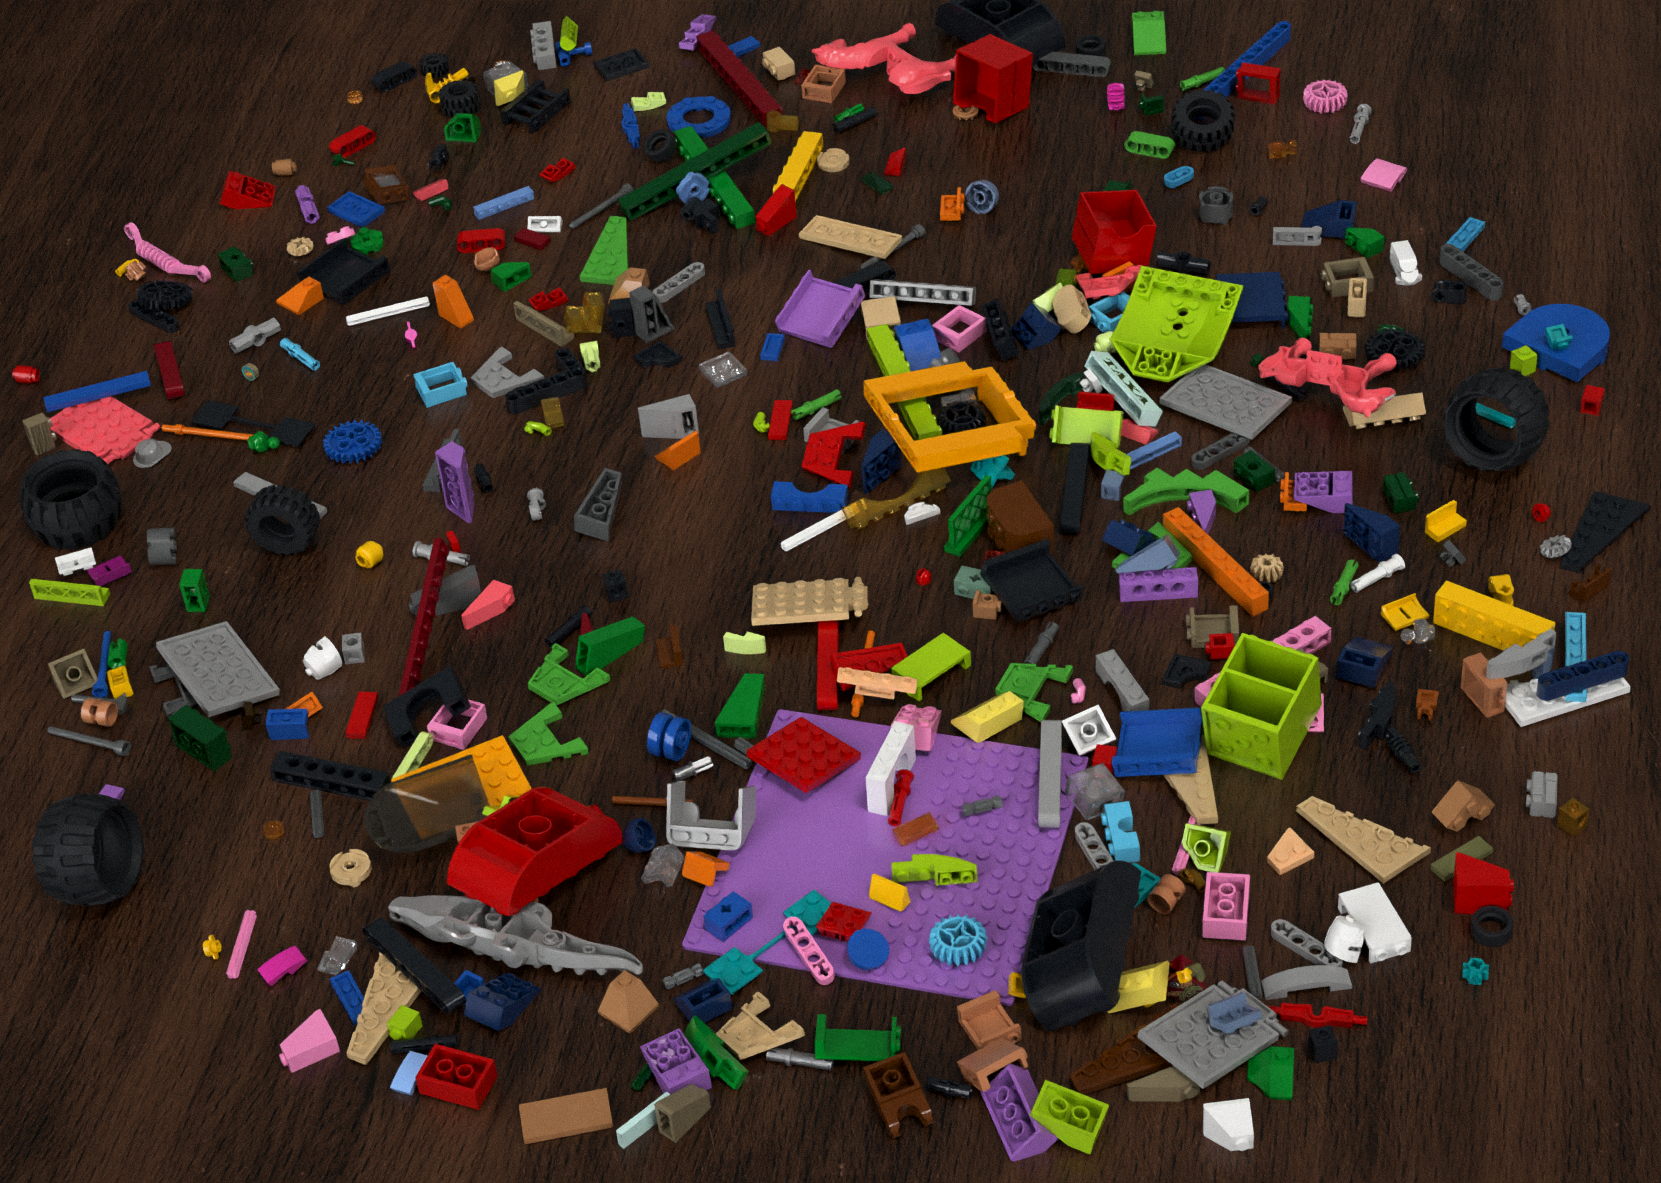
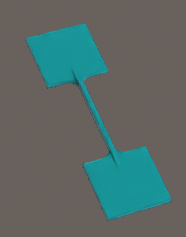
M814 889L783 911V914L788 918H799L811 936L818 932L819 929L816 926L831 905V902ZM793 925L790 926V928H792L793 930H795V929L797 928V927H794ZM783 931L752 955H745L734 947L703 969V973L709 978H719L729 990L730 995H732L763 972V969L755 964L753 960L786 937L785 932Z

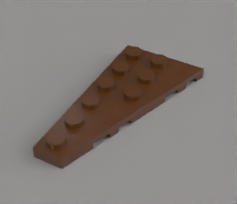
M1176 1002L1170 1006V1009L1167 1010L1165 1013L1162 1014L1160 1012L1159 1014H1157L1154 1017V1020L1150 1023L1154 1022L1158 1018L1162 1017L1166 1013L1178 1007ZM1141 1025L1119 1040L1115 1047L1103 1051L1099 1058L1087 1062L1071 1073L1069 1078L1075 1092L1085 1095L1173 1065L1138 1038L1139 1030L1147 1026Z

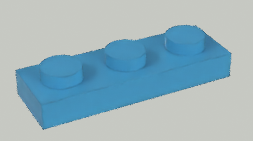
M1469 217L1446 244H1452L1464 252L1485 228L1486 222Z

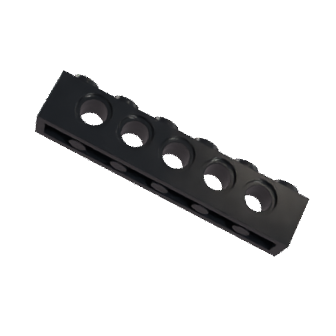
M279 751L270 766L273 782L377 803H383L391 789L388 772Z

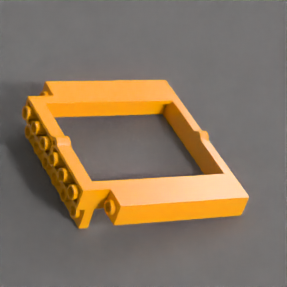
M963 361L864 380L865 399L917 473L1017 452L1019 456L1026 455L1028 439L1034 438V430H1036L1035 421L1031 419L1027 410L1015 398L1013 390H1009L1006 383L1003 382L999 373H996L993 367L972 370ZM978 386L977 400L985 404L999 424L914 441L900 422L898 414L894 413L888 404Z

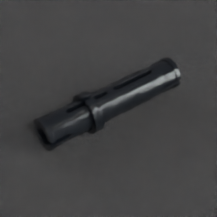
M872 106L853 116H846L843 120L833 123L832 126L834 127L832 128L835 133H839L847 128L851 129L854 125L877 116V110Z
M1275 376L1266 377L1285 389L1286 393L1289 395L1293 394L1301 401L1306 399L1302 394L1308 397L1309 392L1302 387L1282 384L1276 380Z
M584 605L578 612L571 614L564 624L545 638L544 642L552 649L555 643L558 644L574 629L580 628L583 613H587L589 617L593 614L590 611L591 609Z
M434 1034L426 1038L391 1040V1053L428 1051L433 1048L434 1044L457 1048V1034L446 1036Z

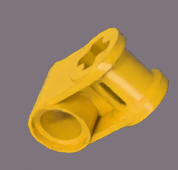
M1504 574L1488 577V586L1493 598L1513 606L1512 595L1514 587L1511 583L1510 575Z

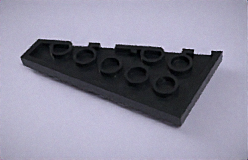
M1594 491L1571 540L1572 546L1562 559L1560 569L1576 573L1583 571L1593 562L1595 556L1602 554L1605 548L1620 538L1632 523L1638 522L1641 515L1648 513L1651 505Z

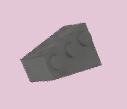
M643 285L629 292L635 334L648 343L675 329L669 321V317L665 314L658 298L647 287Z

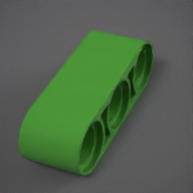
M1134 131L1130 134L1124 146L1131 153L1166 159L1173 151L1175 142L1169 137Z

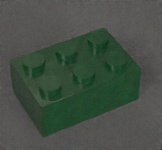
M185 705L168 718L176 746L215 772L232 759L231 747L227 741L225 729L215 725L208 717H203L196 709Z

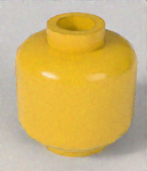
M367 541L356 550V561L361 567L373 568L383 560V548L374 541Z

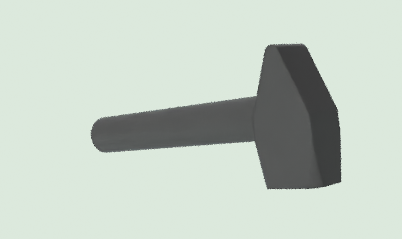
M123 693L117 699L75 694L71 698L72 702L84 703L87 698L115 702L118 706V715H123L128 708L126 693Z

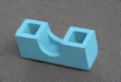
M1129 801L1104 804V813H1101L1102 825L1107 827L1104 831L1106 841L1110 840V844H1108L1109 854L1113 856L1114 861H1125L1128 863L1140 861V845L1137 833L1125 832L1133 831V816Z

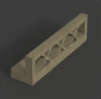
M519 301L513 303L516 320L559 346L563 347L575 339L573 332L533 308L525 306Z

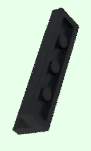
M717 289V301L707 302L705 306L718 350L735 347V338L721 289Z

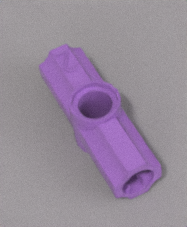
M304 185L298 186L295 193L300 204L301 213L306 222L310 224L316 223L319 219V214L309 187Z

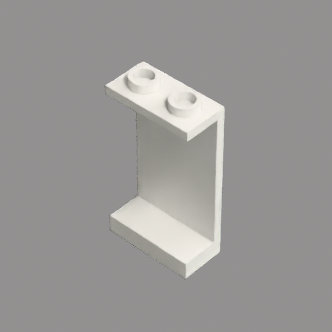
M1379 882L1339 894L1338 909L1341 914L1348 912L1349 915L1354 916L1355 920L1363 925L1364 941L1369 948L1370 964L1411 952L1412 937Z

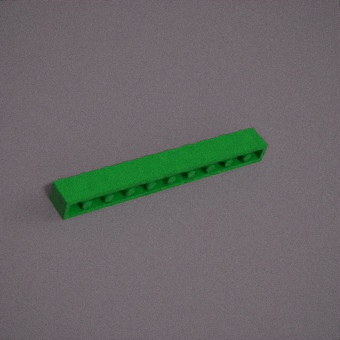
M692 126L673 131L676 147L680 155L684 156L685 161L708 150ZM725 170L707 179L709 181L710 196L715 199L716 204L722 208L723 214L728 216L729 222L733 223L736 229L755 223L754 209Z

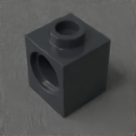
M621 569L602 574L605 592L610 603L628 598L626 581Z
M1331 1025L1309 1029L1308 1048L1315 1064L1337 1059L1338 1042Z

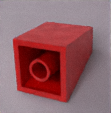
M1456 852L1453 876L1454 913L1474 914L1475 911L1484 906H1497L1508 911V907H1512V894L1509 893L1514 892V879H1510L1509 870Z

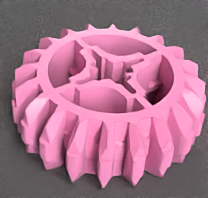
M1324 79L1322 81L1317 80L1316 82H1311L1304 89L1303 101L1305 107L1309 108V110H1314V113H1334L1344 108L1348 93L1345 86L1341 83L1330 81V79L1328 81Z

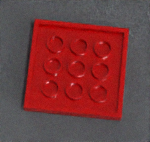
M800 717L749 748L746 756L807 794L860 760L861 752Z

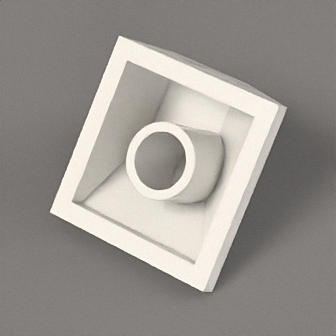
M1099 705L1062 721L1079 757L1095 750L1097 744L1106 745L1116 740Z
M1249 1098L1203 1104V1135L1230 1151L1252 1149L1254 1132Z

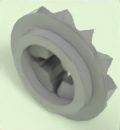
M1556 535L1553 538L1550 537L1549 540L1543 541V544L1540 545L1541 554L1548 558L1559 557L1567 553L1572 544L1570 538H1566L1565 535L1560 537Z

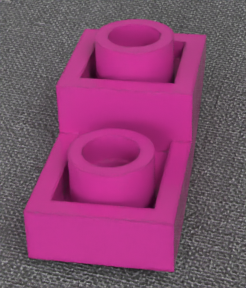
M292 946L275 955L257 970L266 982L273 986L287 972L291 975L307 962V959L296 946Z

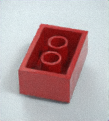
M434 1044L415 1078L419 1094L479 1110L498 1074L494 1059Z

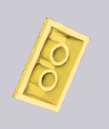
M1011 691L994 696L952 719L951 724L975 742L980 743L1022 720L1024 701Z
M1164 961L1122 971L1118 989L1120 999L1116 1006L1108 1011V1013L1165 1001L1170 963Z

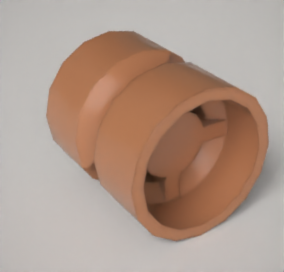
M87 698L81 709L83 722L98 723L108 727L114 725L118 715V706L115 702L101 701L94 698Z
M1171 874L1163 875L1156 887L1147 896V902L1157 913L1169 914L1186 892V888L1183 882L1176 876Z

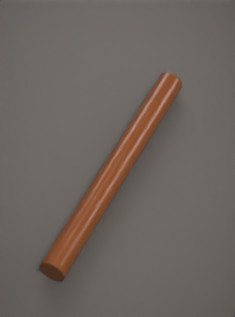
M613 796L612 804L667 807V798ZM685 799L686 802L694 803V800Z

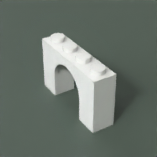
M894 721L866 776L868 812L888 816L894 799L895 772L901 769L910 771L916 760L914 725Z

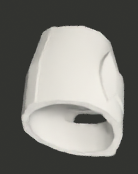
M326 636L316 643V647H310L304 655L305 672L308 676L312 675L316 680L332 674L342 666V659L337 649Z
M1346 915V917L1337 916L1328 929L1324 942L1325 949L1339 959L1357 963L1361 951L1360 947H1362L1364 942L1363 925L1355 920V917L1352 915Z

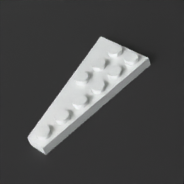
M1622 677L1587 688L1586 702L1565 701V696L1544 701L1536 695L1538 679H1531L1530 682L1525 683L1512 680L1507 684L1505 707L1519 726L1523 727L1629 693L1630 685Z

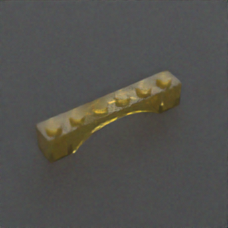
M944 467L919 472L912 486L896 499L873 501L862 498L841 509L850 528L857 526L860 529L869 525L867 521L871 519L875 522L883 518V513L887 511L889 514L900 510L898 506L902 504L906 507L915 503L914 499L917 497L923 499L930 496L929 491L935 489L938 492L946 488L945 484L950 482V478Z

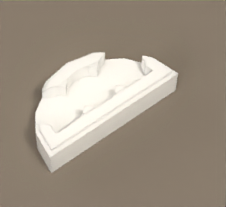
M925 502L915 503L908 508L904 515L905 523L908 525L940 514V508L935 504L932 506L925 504Z

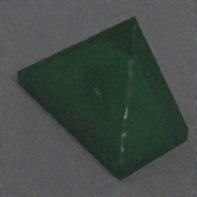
M870 171L861 177V181L881 195L894 189L893 184L875 171Z

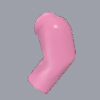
M1076 678L1073 681L1076 693H1072L1070 696L1073 704H1080L1084 701L1086 686L1080 678Z

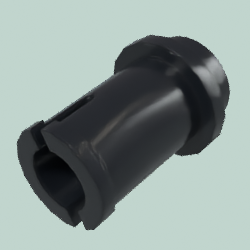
M1263 196L1259 197L1255 203L1250 205L1251 214L1260 215L1263 212V208L1267 206L1268 200Z

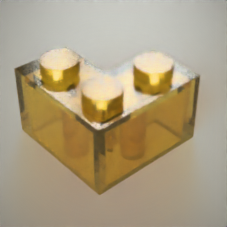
M585 292L583 307L565 306L564 324L567 333H601L605 308L602 293Z

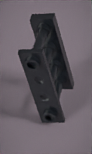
M538 79L500 111L502 124L508 126L512 121L517 120L529 125L530 134L535 133L571 102L569 89L566 88L560 94L546 90L544 80ZM546 96L552 98L553 100L548 102L540 98ZM533 104H537L543 106V108L541 110L532 108L531 106ZM523 112H527L533 114V116L531 118L522 116L521 114Z

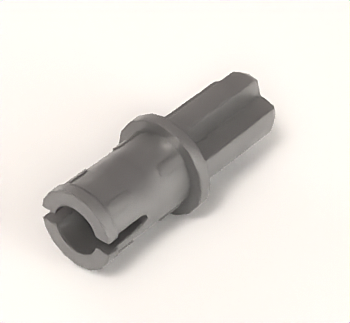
M709 756L693 763L690 761L688 765L676 770L674 769V777L677 782L693 775L695 777L698 773L712 768L713 762Z

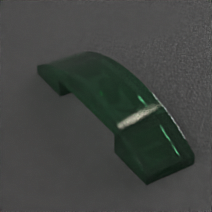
M1083 372L1072 374L1060 380L1047 391L1040 404V425H1044L1051 419L1053 408L1068 394L1075 396L1082 390L1083 387L1080 381L1084 379Z

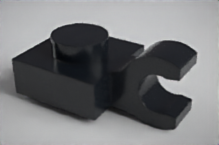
M441 143L433 152L434 157L429 160V168L436 165L437 170H439L449 158L446 144Z

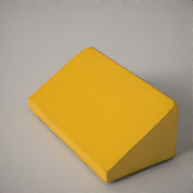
M873 873L869 898L900 912L903 911L911 902L907 887Z

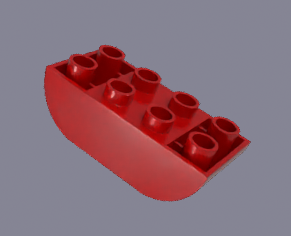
M548 787L532 788L475 823L466 832L451 858L447 874V884L465 893L468 898L479 900L496 909L501 915H514L536 898L549 893L550 889L565 879L574 877L585 866L603 858L607 852L623 842L622 832L614 819Z

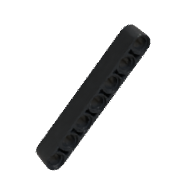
M1071 442L1061 514V533L1080 534L1090 443Z
M379 917L362 928L366 939L444 1013L449 1014L466 1002L462 991L384 918Z

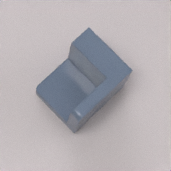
M1106 470L1101 483V498L1115 501L1120 500L1121 484L1124 479L1122 474Z

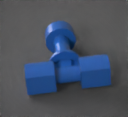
M560 41L555 43V51L561 66H568L570 64L569 59H571V55L580 53L592 54L590 42L584 43L583 47L574 48L570 51L562 49Z

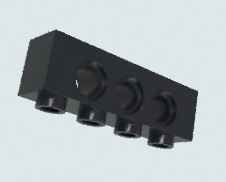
M996 298L982 305L994 346L1003 361L1019 354L1007 313L999 299Z

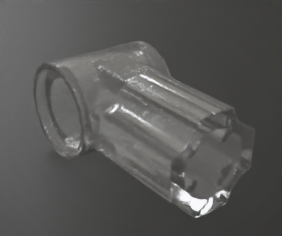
M970 388L963 389L959 394L940 397L941 407L946 406L947 403L952 404L953 401L960 402V400L964 402L968 400L970 403L975 401V404H978L975 393Z

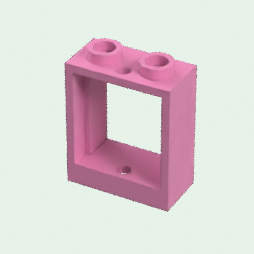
M960 305L932 325L937 342L958 353L987 332L986 318ZM959 321L970 325L960 334L950 329Z
M469 700L471 708L461 713V715L471 717L463 730L447 726L453 715L443 704L427 725L428 733L433 734V741L465 750L487 720L485 704Z

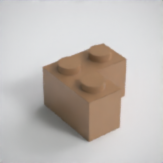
M1457 780L1432 810V813L1446 828L1458 832L1465 826L1466 821L1471 816L1479 820L1487 817L1495 804L1481 789Z

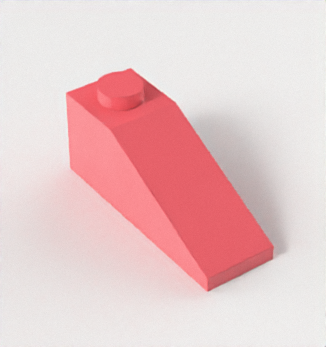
M493 580L461 615L464 629L473 628L505 612L515 600L512 586Z

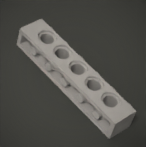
M873 279L870 280L869 298L895 296L896 300L972 306L975 305L976 287Z

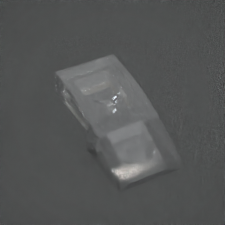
M336 936L330 951H325L317 970L338 975L350 960L357 943L354 940Z

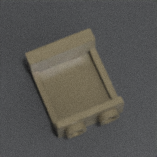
M1237 605L1229 606V614L1194 615V607H1190V615H1186V626H1190V628H1187V640H1191V648H1205V643L1209 642V634L1233 633L1234 645H1236L1239 639Z

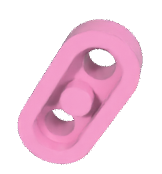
M347 226L341 228L339 233L334 231L327 234L328 237L325 240L327 245H330L356 234L353 228L350 229Z

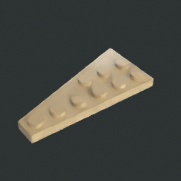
M1202 735L1197 773L1164 775L1171 787L1177 791L1179 799L1183 800L1186 804V809L1192 818L1195 819L1197 825L1218 823L1205 738Z

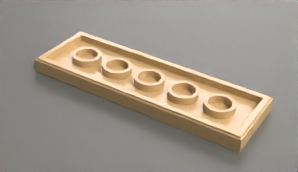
M818 215L799 233L800 239L886 259L902 241V235Z

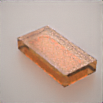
M929 812L892 830L900 845L904 846L939 830V827Z

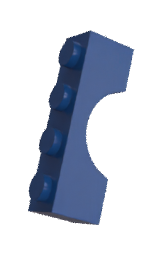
M774 481L771 493L772 510L836 513L847 507L849 499L848 486L845 484H828L821 491L806 493L796 489L793 482Z

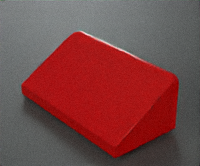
M906 148L890 154L884 175L901 176L906 160Z

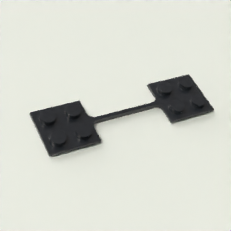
M208 400L190 421L192 424L222 430L229 421L264 427L273 430L268 438L277 437L280 443L295 447L300 446L315 426V423L284 417L276 426L233 416L239 409L238 406Z

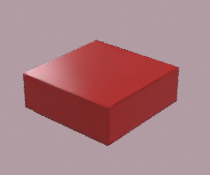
M446 532L450 550L461 553L459 541L454 532Z

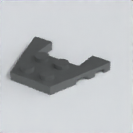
M166 664V667L157 668V665L150 666L155 683L175 677L181 692V698L163 703L168 718L185 705L191 708L198 704L169 664Z

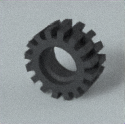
M428 53V56L424 55V58L421 57L419 61L421 73L425 77L427 73H431L432 79L433 77L438 78V76L442 77L443 74L446 75L449 71L448 60L445 54Z

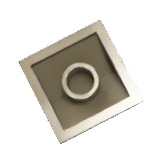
M85 649L48 663L54 684L63 699L93 687L98 681Z

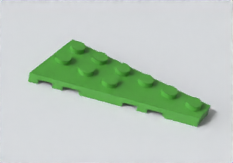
M609 217L580 274V282L614 285L617 276L628 269L626 217Z

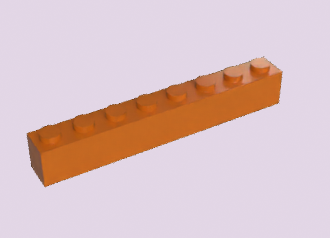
M1177 507L1163 514V526L1192 554V559L1252 617L1268 610L1269 592L1184 511Z

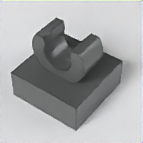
M1449 540L1443 544L1447 551L1442 552L1440 557L1443 561L1449 558L1446 561L1449 567L1453 566L1456 560L1460 565L1467 560Z

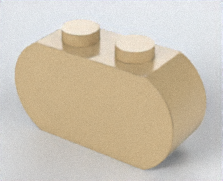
M1073 285L1062 287L1052 301L1054 314L1058 319L1057 323L1062 329H1066L1070 333H1078L1086 327L1091 318L1085 295Z

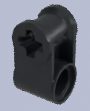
M1438 280L1435 282V290L1432 292V299L1434 301L1457 305L1464 304L1467 301V284L1465 282Z

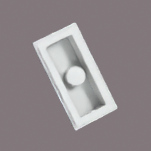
M528 216L527 229L538 233H560L563 220L561 216Z

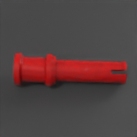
M901 769L896 773L897 782L894 784V799L888 818L889 824L895 827L901 824L905 801L911 793L910 785L914 780V774L906 769Z

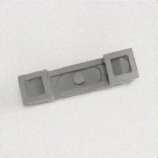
M1328 965L1288 969L1261 980L1265 1000L1286 998L1289 991L1329 986L1330 992L1352 989L1348 970Z

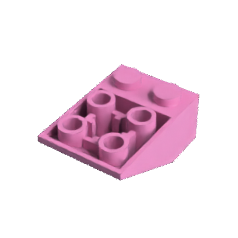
M912 704L902 706L891 727L894 721L914 725L915 750L931 751L942 710H936L932 706L916 708L917 706Z

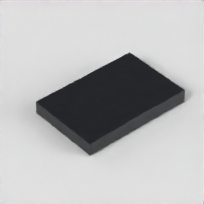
M637 48L595 61L594 67L607 82L649 68V63Z

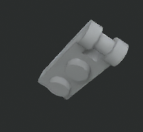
M1313 226L1312 228L1273 227V245L1318 246L1322 240L1320 237L1322 228L1320 226Z

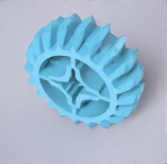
M958 914L956 917L949 915L948 919L941 918L940 922H935L934 928H931L930 950L934 953L935 959L940 958L941 963L947 961L949 966L953 963L957 967L961 963L967 966L969 961L975 963L976 958H981L987 946L985 928L982 927L981 922L976 921L975 917L969 919L967 914L964 917H960Z

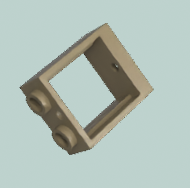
M1365 257L1324 263L1323 270H1321L1322 281L1325 280L1326 290L1330 292L1331 297L1349 295V279L1351 278L1335 280V276L1358 273L1359 277L1355 278L1367 279V292H1373L1374 277Z

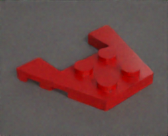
M865 422L810 434L801 466L803 470L819 477L827 478L835 484H845L848 486V489H851L854 473L852 471L837 470L845 439L863 440L866 429Z

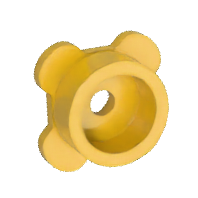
M209 935V940L203 942V951L207 957L213 956V959L216 960L219 958L218 953L221 952V943L219 940H215L214 935Z

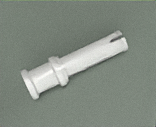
M1394 554L1386 562H1380L1374 570L1350 582L1351 589L1358 593L1383 577H1391L1395 571L1405 568L1404 560L1400 555Z

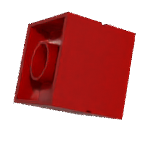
M992 34L957 49L953 104L961 108L975 106L976 108L983 109L987 112L986 119L993 123H997L1028 108L1033 53Z
M1138 191L1080 192L1072 239L1090 274L1107 273L1129 261L1134 266L1142 265L1148 267L1157 225Z

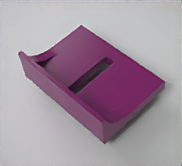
M121 555L87 570L88 575L96 586H103L132 572L130 564L126 563Z

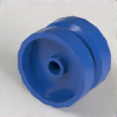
M659 712L653 719L648 732L647 750L649 754L657 757L665 756L666 759L680 761L685 755L690 742L691 722L689 719L683 717L674 718L671 714Z

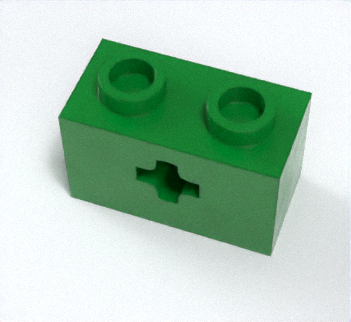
M184 569L179 586L187 612H206L210 594L203 569Z

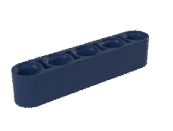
M1614 651L1544 673L1538 677L1536 695L1539 699L1548 701L1622 678L1627 674L1629 655L1623 651Z

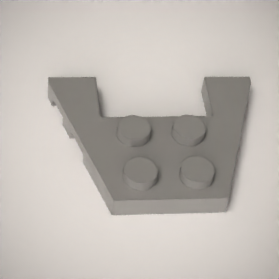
M501 346L471 377V382L490 397L496 398L507 394L515 388L544 379V375L533 369L518 377L502 365L512 359V353Z

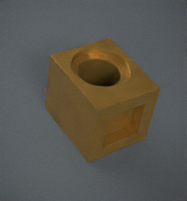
M1572 798L1559 808L1557 826L1574 837L1587 827L1589 808Z

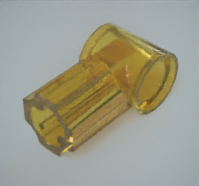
M769 111L767 113L768 131L778 132L781 129L798 130V116L781 115L778 111Z

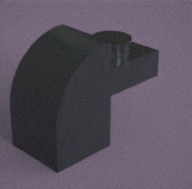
M709 198L698 203L693 210L696 228L699 230L704 227L705 230L712 234L719 232L717 220L720 219L718 205Z

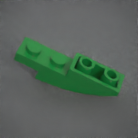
M696 1015L693 1016L684 1032L686 1039L713 1077L720 1076L733 1090L739 1089L749 1071L723 1048L725 1042Z

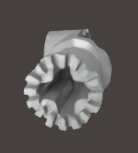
M537 487L530 489L527 493V498L530 500L529 510L532 521L541 520L542 515L539 511L546 507L542 489H537Z

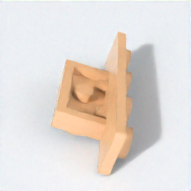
M838 668L837 682L856 685L855 694L894 699L895 691L916 693L917 679L851 668Z

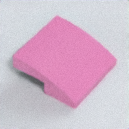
M1375 159L1366 169L1360 180L1361 183L1392 192L1397 182H1401L1407 168L1381 159Z

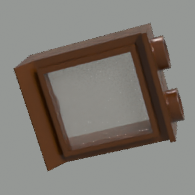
M396 165L365 169L364 185L378 205L409 200L410 185H407L398 173Z

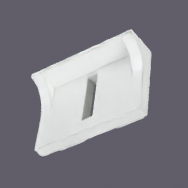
M91 547L55 557L59 575L64 574V576L73 574V571L84 568V570L93 568V565L96 564Z

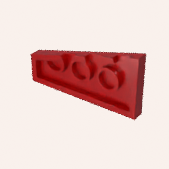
M903 643L835 653L831 655L830 660L836 675L838 674L839 667L883 674L890 671L893 666L908 656ZM840 683L842 691H846L856 686L853 684Z

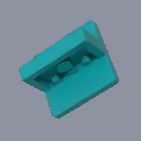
M1006 455L974 461L970 468L980 480L985 475L990 476L991 489L997 479L1012 480L1015 476V473L1006 465L1009 461Z

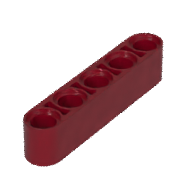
M171 340L154 344L168 400L185 396Z

